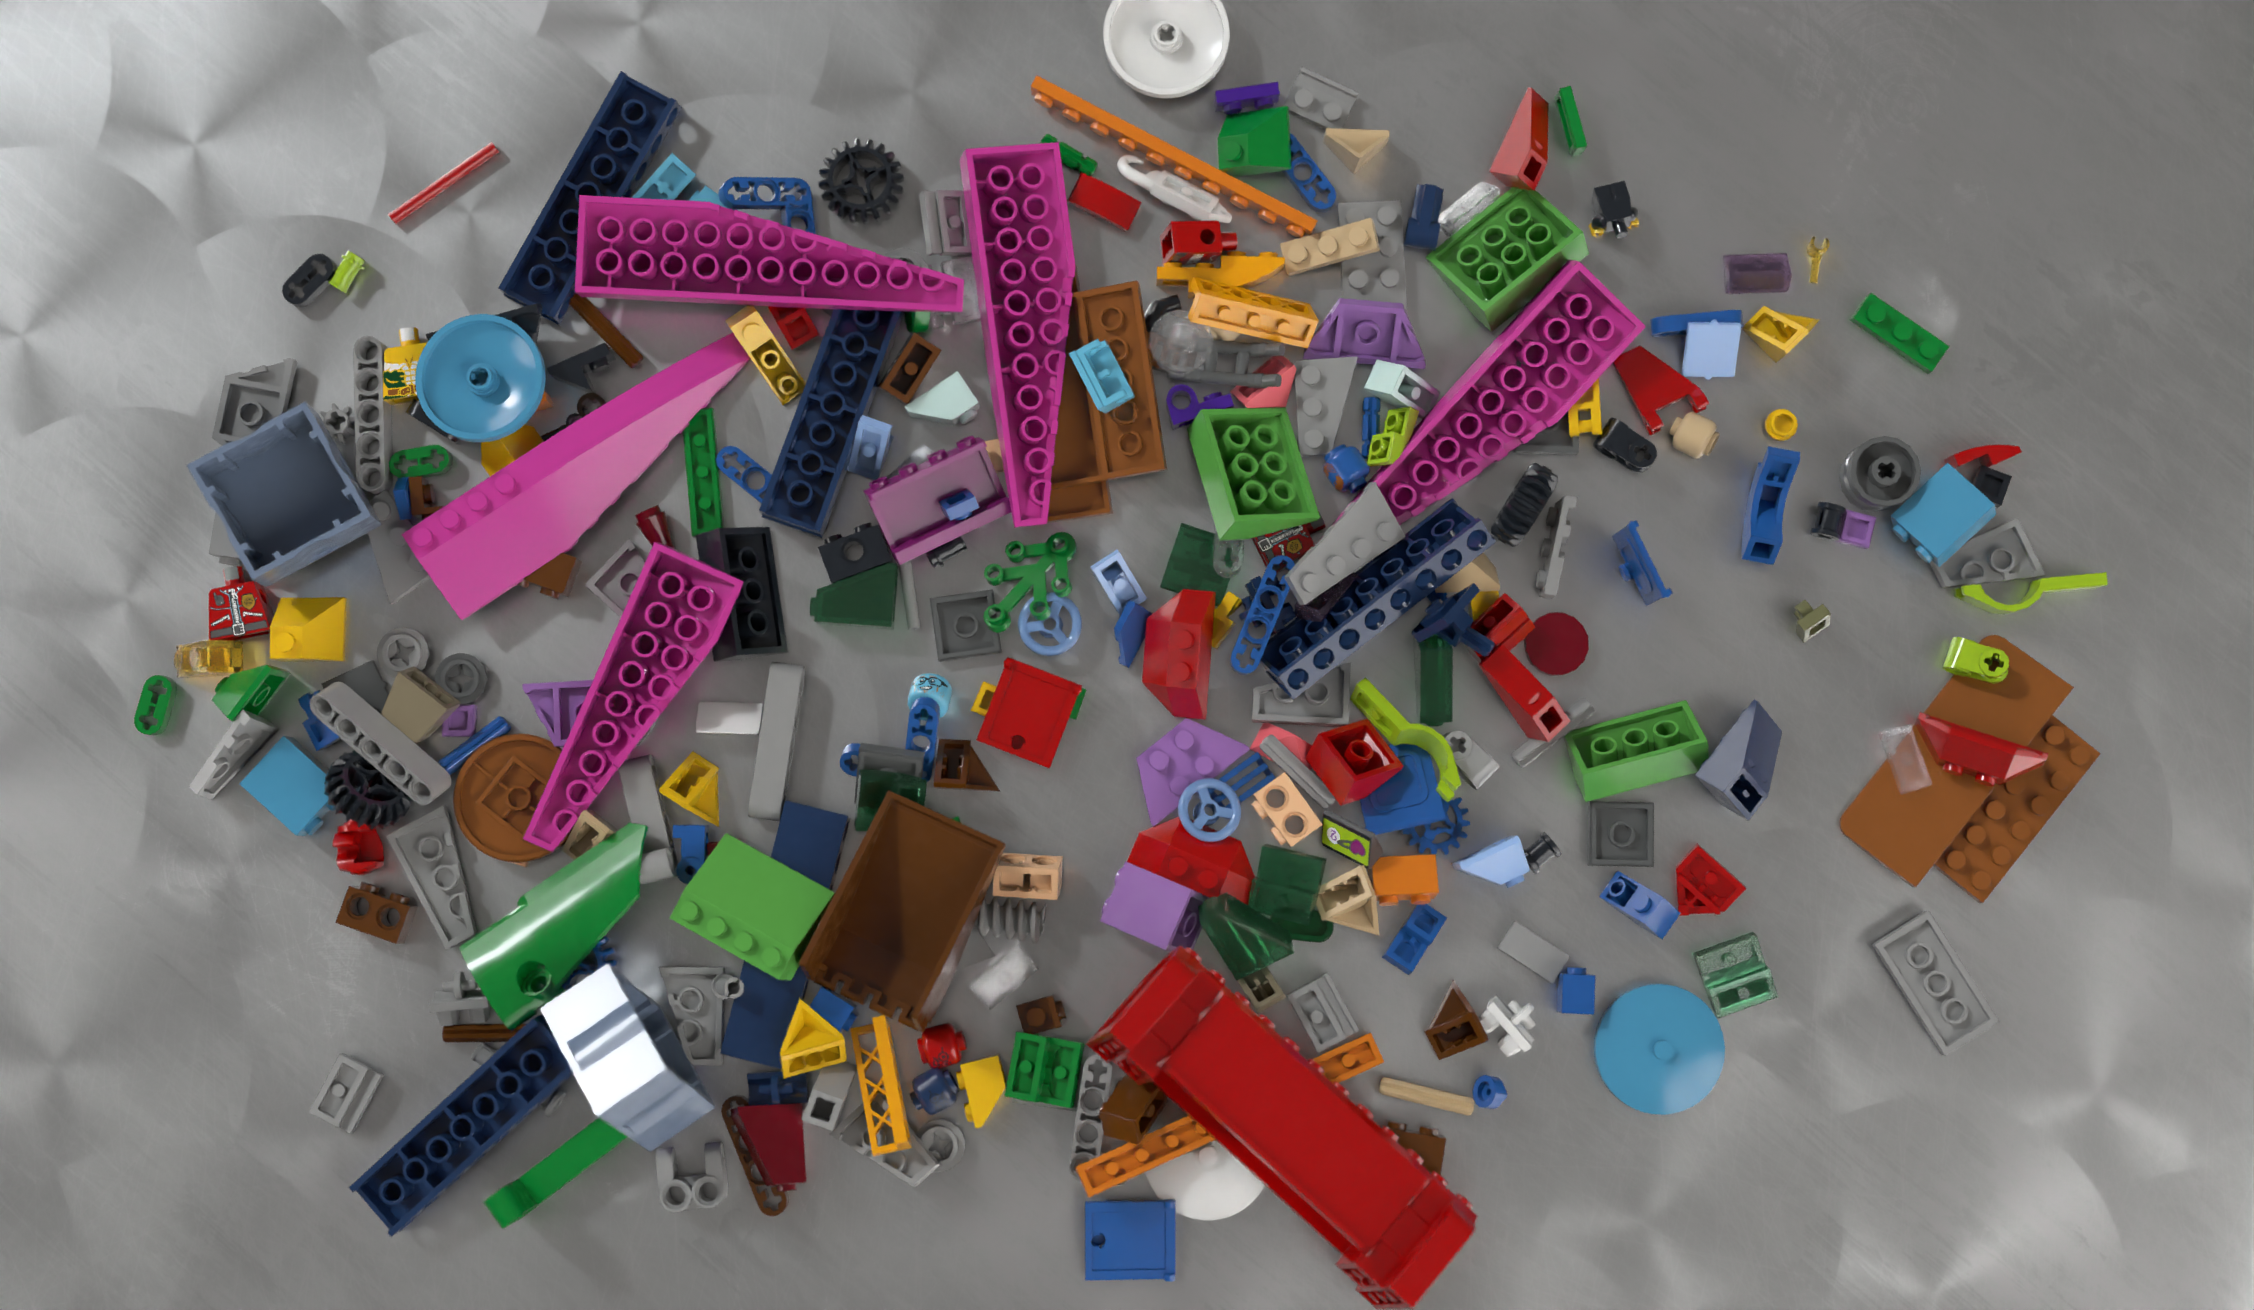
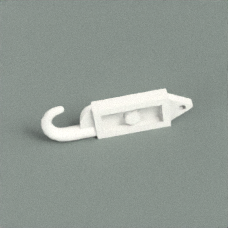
M1125 155L1119 159L1118 169L1120 173L1129 181L1151 191L1150 194L1157 197L1162 203L1172 205L1186 212L1188 216L1194 219L1230 223L1232 215L1219 203L1220 198L1166 170H1163V172L1151 171L1146 175L1135 170L1128 163L1142 165L1144 160L1137 156Z

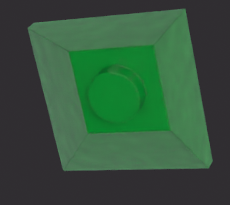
M1282 106L1228 114L1218 136L1219 170L1233 177L1291 170L1289 107Z
M270 665L233 673L229 677H224L215 688L216 694L212 701L231 721H235L242 709L259 716L291 673L286 669Z

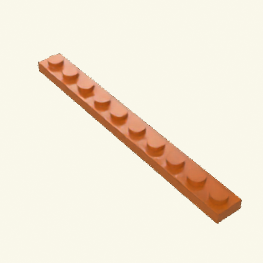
M1037 75L1031 84V94L1038 104L1046 108L1054 106L1062 110V115L1076 123L1081 120L1091 125L1090 129L1094 133L1102 137H1106L1108 134L1118 139L1117 143L1121 147L1132 152L1137 149L1147 154L1145 157L1150 162L1158 166H1162L1164 163L1174 168L1173 172L1177 176L1185 180L1193 178L1201 182L1202 188L1214 195H1218L1220 192L1230 197L1229 201L1233 205L1241 209L1249 207L1259 212L1257 214L1259 218L1271 224H1274L1276 221L1286 226L1285 230L1297 238L1313 234L1318 220Z
M1371 1032L1312 1059L1324 1069L1323 1075L1331 1083L1334 1081L1340 1083L1384 1063ZM1186 1116L1146 1134L1139 1145L1133 1143L1124 1144L1076 1166L1075 1169L1089 1198L1215 1139L1192 1118Z

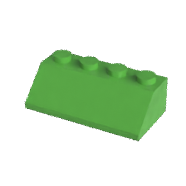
M1686 700L1575 729L1564 736L1574 777L1585 802L1697 773L1702 763L1709 758L1708 740Z

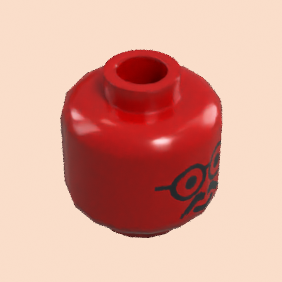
M951 1023L926 1028L922 1032V1038L917 1039L923 1064L928 1063L933 1069L960 1063L962 1058L961 1051L967 1050L963 1031L956 1032L955 1027Z

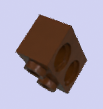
M361 882L360 886H349L335 923L395 944L405 943L418 906L409 904L410 898L392 892L390 897L380 894V887L366 882ZM362 897L369 903V910L365 915H361L357 910V903ZM392 908H395L400 916L395 926H392L387 920V914Z

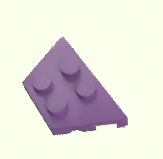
M1339 298L1313 335L1308 349L1304 348L1303 359L1358 357L1357 363L1375 365L1376 360L1404 365L1407 368L1425 369L1426 367L1424 354L1403 303Z
M593 680L522 684L525 694L531 700L536 709L537 716L546 727L547 734L555 747H564Z
M1186 718L1136 759L1152 826L1154 827L1178 808L1183 791L1191 783L1200 779H1214L1249 751V747Z

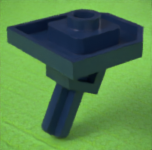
M1475 583L1443 602L1440 598L1435 600L1425 609L1427 615L1411 631V634L1419 643L1436 634L1454 647H1457L1462 642L1484 657H1487L1495 646L1492 640L1470 627L1473 619L1464 609L1480 591Z

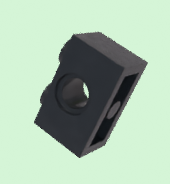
M871 522L855 527L853 529L854 534L846 537L836 534L823 540L824 545L819 546L818 549L829 579L834 586L894 564L879 525L872 526ZM856 544L863 547L862 557L854 561L847 558L848 548Z

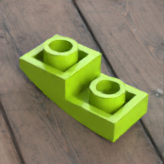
M1411 406L1388 410L1384 432L1382 434H1375L1372 437L1367 459L1370 467L1393 464L1399 458L1413 433L1419 414L1418 410Z

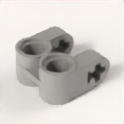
M722 1141L705 1143L706 1174L678 1176L674 1147L656 1149L655 1159L659 1200L665 1210L677 1213L684 1210L711 1209L726 1198L729 1186L725 1150ZM711 1182L715 1184L718 1189L716 1198L709 1199L703 1194L704 1183ZM673 1186H679L684 1190V1202H675L671 1198L670 1190Z

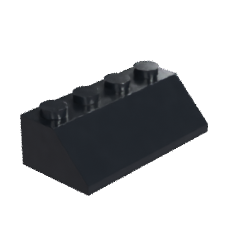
M770 527L717 528L696 535L700 561L744 581L721 636L712 648L713 661L743 660L788 652Z

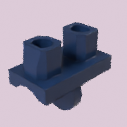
M1260 576L1251 579L1245 585L1250 596L1241 600L1246 609L1245 612L1238 615L1241 621L1246 619L1261 582ZM1275 576L1273 582H1270L1268 579L1266 580V585L1276 586L1282 591V586L1278 585L1280 581L1277 576ZM1266 591L1261 594L1260 603L1264 608H1275L1271 596L1276 595L1275 593ZM1289 602L1283 604L1271 636L1284 629V625L1296 617V613ZM1260 621L1252 622L1255 628L1263 625Z
M782 1071L747 1074L749 1106L808 1103L807 1072L785 1079Z

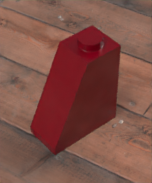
M802 1103L744 1106L730 1109L731 1118L766 1186H776L777 1192L795 1191L796 1184L806 1183Z

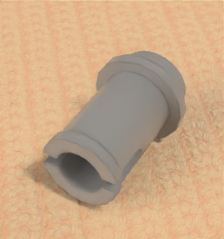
M720 974L712 982V992L717 998L722 1000L738 998L744 990L743 982L737 980L738 978L732 975Z

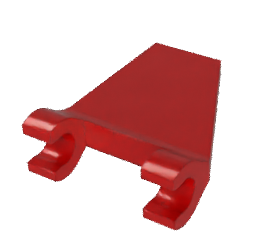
M1641 345L1620 354L1613 362L1618 375L1641 416L1649 436L1660 432L1664 426L1661 418L1656 413L1657 411L1686 397L1692 411L1695 413L1706 410V406L1709 405L1707 397L1697 385Z

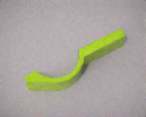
M2106 572L2041 578L2032 581L2027 594L2020 602L2014 605L1995 602L1985 594L1980 584L1961 586V588L1953 590L1955 598L1988 613L2008 614L2030 607L2041 597L2042 593L2094 589L2108 585Z
M1366 677L1357 683L1350 697L1354 705L1393 746L1410 744L1426 750L1435 759L1440 770V782L1436 791L1447 803L1455 796L1454 791L1460 787L1461 781L1453 751L1446 739L1431 727L1418 723L1410 724Z

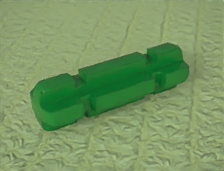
M1045 134L1040 143L1058 142L1057 138L1050 134ZM1061 141L1059 143L1061 162L1074 170L1079 169V173L1092 177L1098 167L1097 161L1088 156L1084 158L1083 153Z

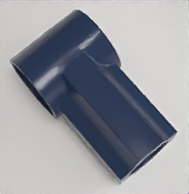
M1417 184L1412 214L1408 218L1405 231V246L1435 251L1440 231L1438 220L1444 189L1431 184Z

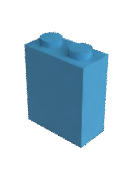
M1947 463L1891 515L1894 526L1892 531L1903 542L1911 541L1917 547L1915 552L1922 560L1928 564L1933 561L1940 567L1996 515V508L1992 501Z
M283 736L240 782V785L296 836L314 834L324 822L322 820L323 816L329 810H336V806L328 804L329 796L324 794L326 786L324 782L329 769L293 737Z

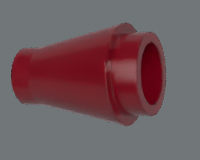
M659 505L635 515L638 521L636 526L652 546L654 542H658L672 548L674 547L665 511L661 512Z

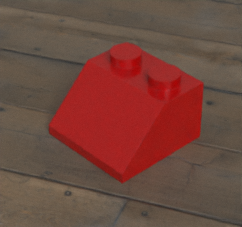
M1368 719L1319 733L1305 757L1340 806L1366 798L1403 767V764Z

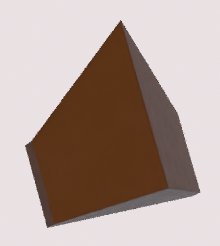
M939 739L934 788L1000 792L972 748L971 740Z
M1453 979L1429 1028L1425 1031L1439 1060L1489 1040L1474 1009Z

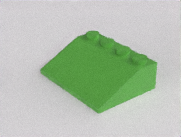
M1512 187L1438 246L1435 251L1428 254L1426 259L1467 309L1492 332L1530 302L1568 260L1581 261L1589 254L1583 231L1536 190L1531 191Z
M1286 407L1200 410L1187 428V432L1219 540L1250 539L1319 520L1320 515Z
M725 833L684 889L670 919L778 980H792L799 967V962L835 892L734 836Z

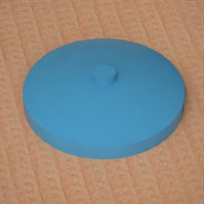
M489 314L461 317L438 330L424 347L417 363L415 376L417 396L428 418L447 434L469 442L499 440L520 429L537 410L542 400L546 383L544 360L533 339L512 321Z
M1648 984L1623 993L1603 1013L1594 1037L1595 1064L1605 1086L1624 1104L1649 1114H1673L1693 1107L1713 1089L1720 1077L1724 1064L1725 1043L1716 1016L1700 998L1676 986Z

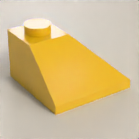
M280 598L270 626V659L281 662L345 661L346 598Z

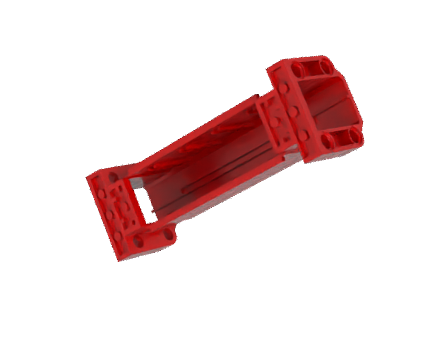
M1180 945L1168 953L1143 978L1086 1045L1107 1064L1113 1061L1139 1086L1151 1081L1337 1252H1340L1342 1256L1335 1265L1358 1285L1355 1290L1374 1308L1413 1309L1475 1231L1476 1226L1474 1224L1478 1216L1471 1210L1472 1204L1460 1194L1455 1196L1446 1187L1448 1183L1440 1174L1435 1171L1430 1173L1421 1165L1423 1160L1417 1153L1411 1149L1405 1150L1398 1144L1399 1138L1393 1131L1385 1126L1381 1128L1372 1120L1374 1115L1362 1104L1356 1105L1347 1097L1349 1092L1336 1081L1331 1083L1323 1075L1325 1071L1317 1062L1312 1059L1307 1061L1298 1052L1300 1048L1293 1040L1286 1036L1282 1038L1273 1030L1275 1025L1269 1018L1263 1014L1258 1016L1249 1008L1251 1004L1246 997L1239 992L1233 993L1224 985L1226 980L1213 969L1208 971L1200 963L1202 959L1194 950L1189 947L1184 949Z

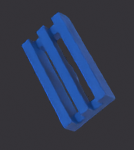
M1258 752L1218 779L1225 783L1256 761L1259 767L1233 784L1231 788L1234 791L1238 790L1261 772L1266 777L1238 797L1240 803L1276 778ZM1207 788L1211 799L1220 807L1232 809L1230 803L1226 806L1222 803V800L1226 798L1223 793L1217 796L1214 791L1216 789Z

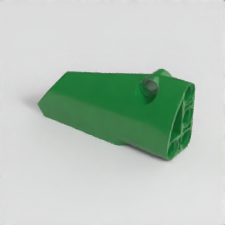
M628 823L519 898L516 909L459 947L464 961L481 991L509 1030L513 1031L537 1014L536 1009L544 1007L566 992L562 987L563 983L640 898L641 860L644 841L648 831L646 825Z

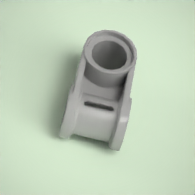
M1453 731L1443 735L1450 747H1452L1450 740H1460L1458 748L1461 751L1453 752L1458 774L1475 790L1499 768L1498 763L1492 756L1479 747L1466 733Z

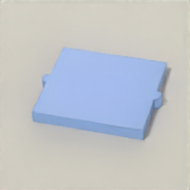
M1715 319L1711 322H1688L1682 375L1684 377H1705L1707 380L1712 377H1734L1741 323L1717 322Z

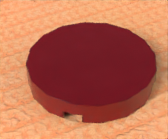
M1563 612L1548 613L1537 618L1533 622L1535 628L1524 638V647L1529 663L1539 672L1549 676L1565 675L1576 670L1585 661L1589 650L1588 635L1584 626L1575 617Z

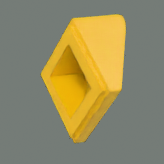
M1480 591L1470 601L1468 611L1473 621L1495 603L1499 598V591Z

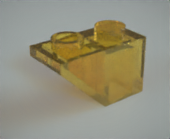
M204 640L177 645L174 655L177 678L229 676L233 673L244 671L243 641Z

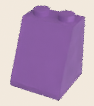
M1125 861L1123 868L1116 874L1113 892L1102 907L1100 921L1169 952L1180 945L1184 949L1189 947L1193 950L1214 900Z

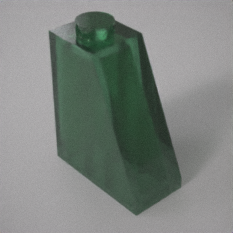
M888 563L817 589L816 597H811L810 616H815L814 622L820 625L894 630L899 566L897 563Z
M1436 634L1420 643L1413 636L1416 712L1419 721L1428 726H1441L1444 722H1452L1453 648L1450 643Z
M1227 892L1218 897H1210L1198 906L1200 925L1237 981L1294 953L1292 937L1288 930Z

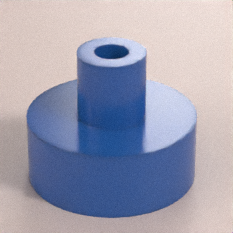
M1483 1075L1476 1080L1473 1087V1099L1479 1107L1496 1109L1507 1098V1090L1500 1078Z

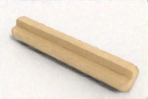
M1383 1077L1379 1086V1093L1382 1095L1468 1116L1474 1110L1475 1101L1469 1097L1388 1077Z

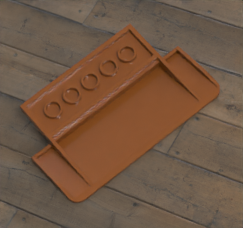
M1077 266L1075 267L1047 523L1113 514L1109 480L1167 470L1141 290L1137 280L1080 291ZM1097 339L1100 342L1104 340L1108 342L1136 396L1106 414L1097 409L1069 353Z
M1998 635L1986 636L1978 644L2005 652L2009 659L2006 678L1994 684L1954 674L1923 713L2049 753L2044 764L2001 785L1994 784L1993 787L1982 785L1975 781L1974 776L1962 773V776H1956L1943 771V766L1935 763L1914 724L1845 810L1839 823L1841 832L1849 840L1911 887H1917L1933 866L1978 903H1983L2101 754L2053 716V713L2074 687L2011 642ZM1993 660L1992 664L1989 665V671L1995 672V669L1999 667V662Z

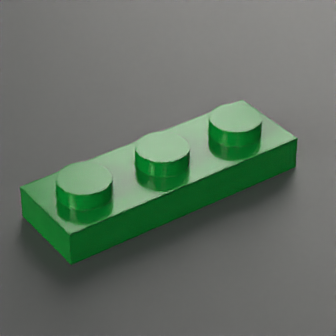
M1872 293L1866 296L1850 320L1927 374H1930L1950 347Z

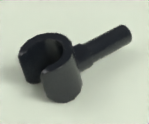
M577 413L569 415L565 425L541 435L542 440L546 441L570 426L572 421L580 419L581 416Z

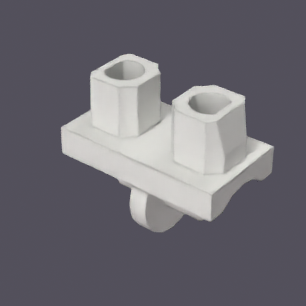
M1495 995L1489 1000L1485 1011L1478 1018L1485 1032L1489 1034L1499 1025L1504 1028L1507 1034L1497 1044L1507 1057L1519 1052L1521 1049L1525 1053L1532 1048L1533 1045L1531 1043L1535 1038L1528 1030L1533 1028L1536 1023L1530 1018L1529 1014L1535 1008L1531 1003L1521 1007L1515 999L1506 1006L1498 995Z

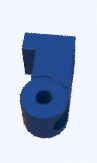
M673 825L672 838H681V860L677 865L676 873L679 880L684 884H689L708 858L709 825Z

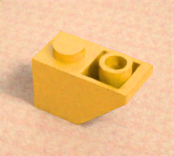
M999 1053L962 1062L960 1064L961 1071L956 1072L960 1091L966 1090L969 1100L968 1103H964L968 1123L974 1121L975 1129L983 1126L1007 1085Z

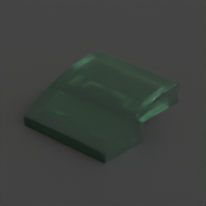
M1181 523L1160 588L1179 593L1183 589L1216 592L1215 606L1218 607L1224 598L1242 543L1235 540H1219L1217 534Z
M859 770L854 820L855 830L868 831L888 790L925 807L926 779L897 772Z
M1264 844L1261 849L1257 877L1252 879L1247 910L1308 926L1317 903L1326 859Z
M1754 932L1693 953L1708 999L1718 1019L1778 998L1771 970L1765 964L1758 937Z

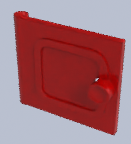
M1007 657L1004 660L1003 672L976 740L1050 768L1077 696L1082 692V685Z

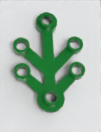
M1057 532L1051 535L1046 543L1023 545L1019 541H1012L1007 544L1005 552L1011 562L1018 563L1023 561L1024 558L1043 556L1036 564L1001 568L998 564H990L985 568L984 576L992 586L1000 585L1006 581L1021 580L999 604L990 605L985 610L983 618L989 630L1000 633L1008 629L1011 624L1009 613L1032 588L1034 594V601L1030 604L1032 616L1039 621L1045 620L1050 616L1051 609L1047 602L1046 573L1054 564L1056 577L1051 582L1054 594L1058 597H1066L1071 593L1072 585L1068 577V561L1073 558L1077 545L1070 534ZM1065 543L1061 549H1055L1057 545ZM1014 549H1021L1018 554L1011 555ZM993 572H999L997 577L990 578ZM1061 583H1066V584H1067L1064 589H1061V590L1057 589V586H1058L1059 584H1061ZM1040 606H1044V607H1045V609H1044L1043 612H1041V613H1036V612H1035L1038 607H1040ZM1001 612L998 618H991L995 613Z

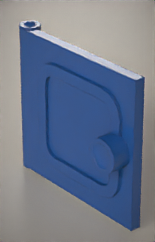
M1636 520L1630 521L1626 527L1614 534L1612 538L1625 562L1618 566L1622 578L1625 582L1631 579L1634 580L1647 606L1661 598H1669L1673 592L1671 588H1665L1636 530L1639 527Z
M1388 744L1403 764V767L1366 798L1360 799L1365 829L1375 835L1446 821L1447 813L1443 809L1441 796L1436 791L1438 784L1430 754L1416 745L1399 744L1393 746Z
M1176 1200L1085 1201V1281L1141 1279L1175 1281Z

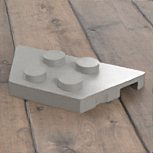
M288 358L284 359V362L270 366L263 365L252 368L249 372H238L225 376L212 438L223 446L229 442L249 436L264 423L287 412L298 361Z

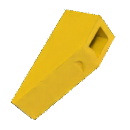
M747 305L725 320L782 405L803 392L806 385L805 381L754 306Z

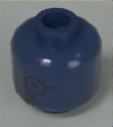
M931 1068L913 1079L912 1087L914 1091L909 1093V1096L918 1111L923 1108L929 1115H935L956 1102V1093L960 1092V1089L949 1069L944 1071L942 1068Z

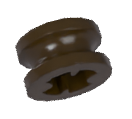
M586 393L578 400L577 411L583 418L587 415L584 410H588L585 405L589 401L594 404L599 401L600 406H597L599 408L606 404L605 400L596 393Z

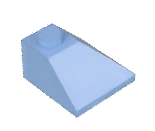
M1518 835L1508 836L1451 863L1453 869L1496 885L1505 883L1507 888L1524 881L1523 874L1530 871Z

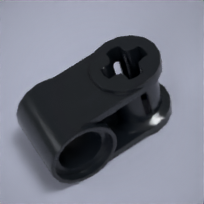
M1616 418L1608 420L1602 429V434L1598 435L1593 443L1594 448L1600 453L1635 473L1647 471L1657 457L1656 447L1651 441L1634 432L1628 425ZM1640 450L1646 453L1644 459L1638 462L1635 459L1637 453Z

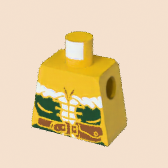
M418 328L400 329L401 346L385 349L383 400L390 405L410 403L413 399L419 401L415 384L416 368L419 357L427 342L420 343Z

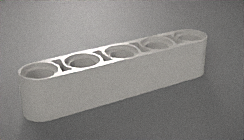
M364 336L356 341L353 348L356 480L361 488L374 495H378L384 490L389 491L393 484V474L389 468V461L393 455L392 408L389 403L383 400L384 352L387 346L373 336ZM377 346L378 353L376 357L367 360V350L370 347ZM377 377L379 381L377 388L373 391H367L368 381L371 378ZM377 408L379 410L378 419L373 423H368V413ZM374 440H379L380 448L378 452L370 455L368 453L369 444ZM379 471L381 475L380 481L377 485L371 487L369 485V477L372 473Z
M780 662L771 663L750 793L749 817L780 821L787 795L805 666Z
M333 682L311 698L310 709L312 713L416 803L428 805L450 788L451 777L439 763L343 682Z

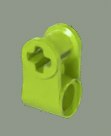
M1953 637L1943 669L1955 675L1971 677L1995 684L2006 678L2009 659L2005 652L2000 649L1981 645L1966 638ZM1993 660L1999 662V667L1995 669V672L1989 671V665L1992 664Z

